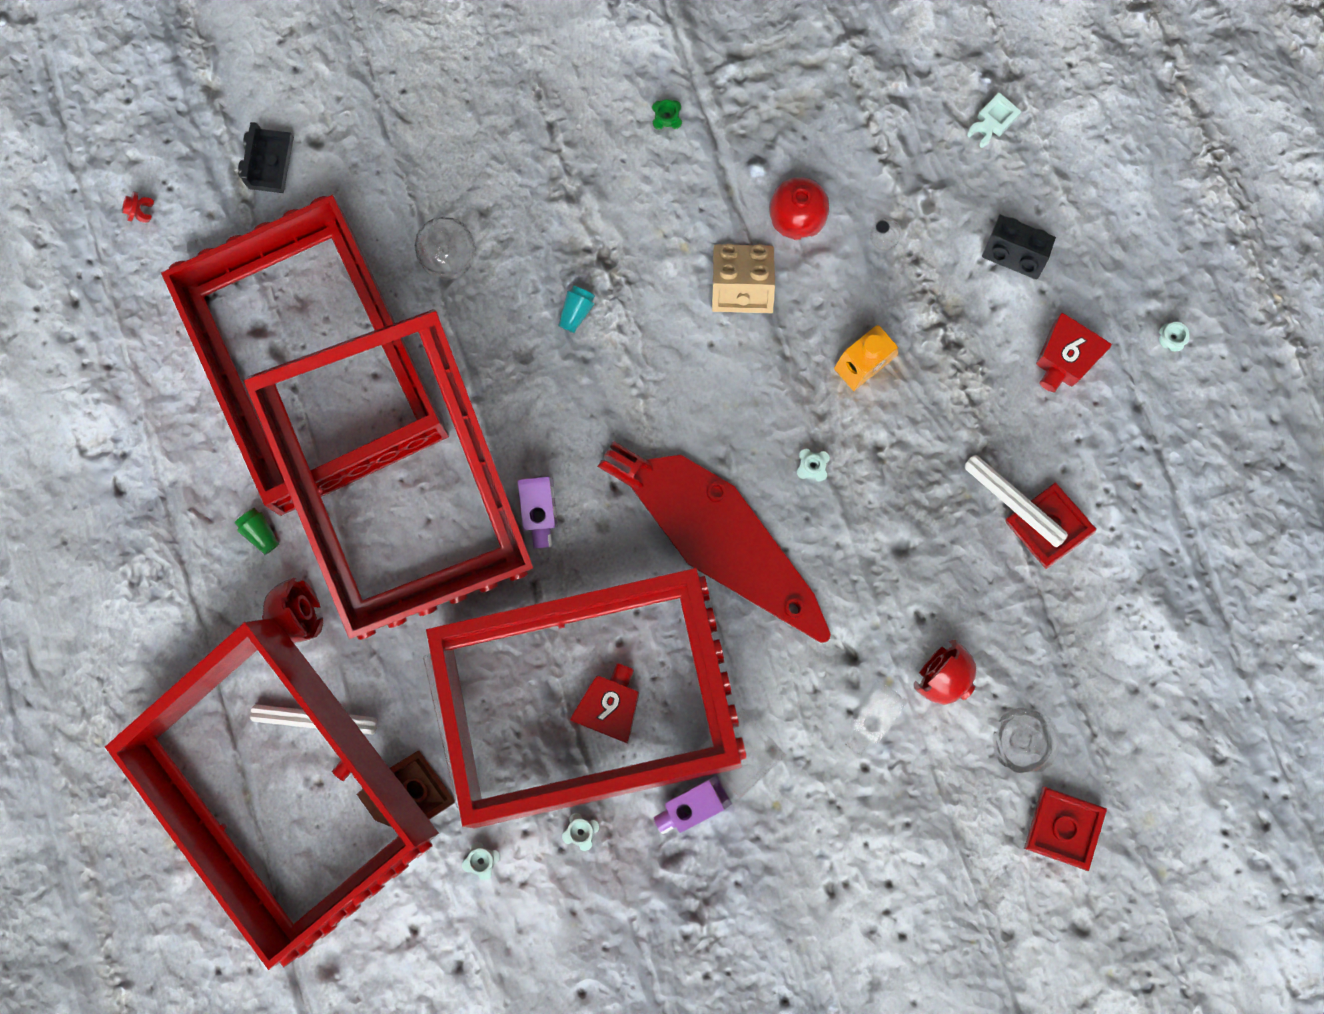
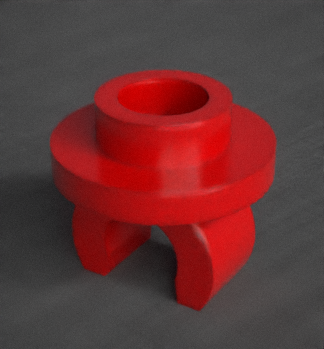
M133 191L131 197L125 196L122 213L127 214V221L132 222L135 216L138 221L147 223L151 220L152 216L144 214L140 207H152L154 200L148 197L138 200V192Z

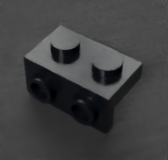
M250 122L249 132L246 131L243 138L244 160H240L238 165V175L248 189L284 193L294 138L291 132L261 129L258 123Z
M999 214L982 257L1037 280L1049 260L1056 237L1044 230L1023 224L1015 218Z

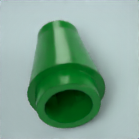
M256 508L250 509L234 522L238 527L237 532L264 555H267L279 545L263 512L259 513Z

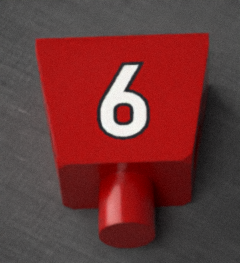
M1061 313L1053 323L1036 362L1040 368L1047 371L1039 382L1040 385L1053 393L1056 392L1062 382L1073 387L1110 349L1112 343L1066 314Z
M616 663L610 680L597 675L570 720L628 744L639 698L638 691L628 688L634 670Z

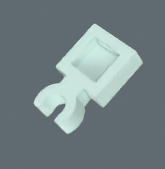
M998 93L979 112L977 118L981 122L974 123L970 127L967 136L970 138L976 132L982 133L984 138L979 146L983 148L989 143L992 132L1000 137L1020 116L1022 111L1001 93Z

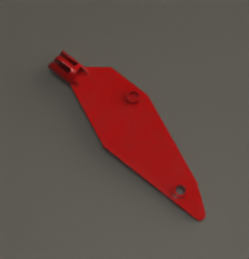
M615 441L611 443V450L606 451L604 455L605 460H601L597 467L632 488L688 565L697 568L701 573L814 640L825 643L830 639L831 634L815 594L734 485L683 455L644 459ZM790 604L798 607L797 614L790 612Z

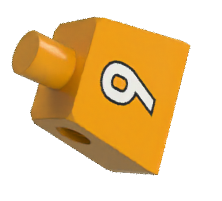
M876 325L844 351L834 370L854 392L897 357L899 348L879 325ZM850 363L855 366L857 372L850 367Z

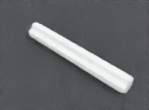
M973 455L966 462L965 469L1053 546L1058 547L1066 540L1068 534L1063 528L978 455Z
M256 704L251 709L250 719L253 722L316 728L302 709ZM349 715L363 734H375L377 729L376 718Z

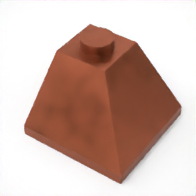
M419 750L390 767L391 771L429 820L456 802ZM362 788L356 795L374 820L392 827Z

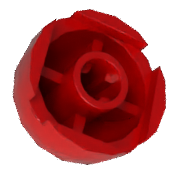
M792 177L783 181L775 189L769 204L772 224L780 234L793 240H801L803 237L817 235L825 226L829 215V198L824 188L815 180L807 177Z
M291 578L278 584L267 594L263 605L262 620L274 618L294 643L313 639L322 632L323 617L317 619L314 607L321 608L313 589L304 580L297 582L295 581L296 578Z
M956 640L949 641L952 647L948 650L943 646L940 647L920 670L919 674L923 676L921 683L914 682V689L931 702L946 705L954 703L960 698L966 700L975 690L976 686L973 682L976 678V663L969 651Z

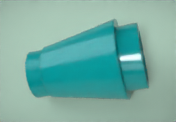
M573 285L571 291L566 293L558 326L575 333L576 329L595 305L593 303L595 295Z

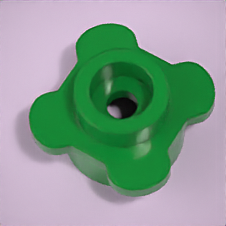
M666 99L656 101L652 105V110L655 112V119L653 120L655 129L661 130L663 127L678 129L681 127L682 120L679 118V111L682 106L680 102ZM669 113L670 116L665 117L664 114Z

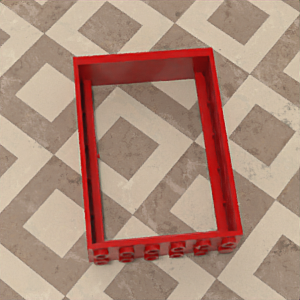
M333 194L328 197H318L310 205L301 209L289 210L283 214L282 218L273 222H263L249 233L232 236L226 240V243L216 248H206L200 251L196 257L187 261L175 262L169 266V269L161 272L263 504L279 516L296 508L264 430L204 296L332 238L374 330L394 324L395 321L347 218ZM403 338L383 344L382 347L417 421L310 470L317 488L321 487L323 491L320 494L321 497L449 437Z
M429 310L255 373L243 380L349 639L357 637L358 640L368 638L376 633L375 629L388 625L389 628L399 626L407 621L406 617L416 613L419 616L428 615L438 609L437 605L447 601L450 604L459 603L468 598V593L478 589L481 593L490 591L498 586L497 582L507 578L510 581L521 579L528 575V570L533 569L436 310ZM418 332L500 548L362 600L320 496L323 491L321 487L317 488L276 383Z
M697 568L426 629L462 827L479 828L742 768L741 760L747 759L742 737L735 738L733 728L739 727L735 704L728 705L726 696L732 695L727 671L720 672L719 664L725 663L720 639L713 640L712 633L717 632L713 608L705 607L704 602L710 600L705 576H698ZM680 598L713 747L482 799L454 649L554 626L562 629L565 628L567 623Z
M274 618L248 621L240 625L105 746L114 761L268 970L279 963L284 968L296 958L303 956L314 947L313 943L332 932L338 926L337 923L356 912L361 907L360 904L367 898H372L385 887L384 884L405 871L411 861L416 857L418 859L433 847L430 841L439 834ZM257 650L398 834L392 842L294 924L225 832L227 826L224 823L219 824L157 740Z

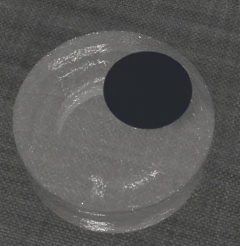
M889 218L876 221L870 232L872 244L877 249L883 251L895 248L901 238L899 224Z

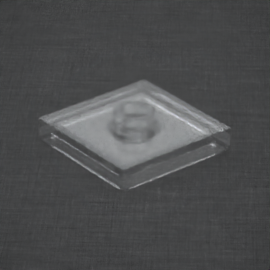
M743 708L737 712L739 727L733 729L735 738L742 737L747 759L741 760L742 768L717 774L739 799L786 756ZM710 738L698 750L713 747L712 739Z

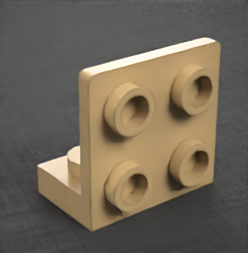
M760 244L714 245L712 312L773 313L775 293L774 247Z

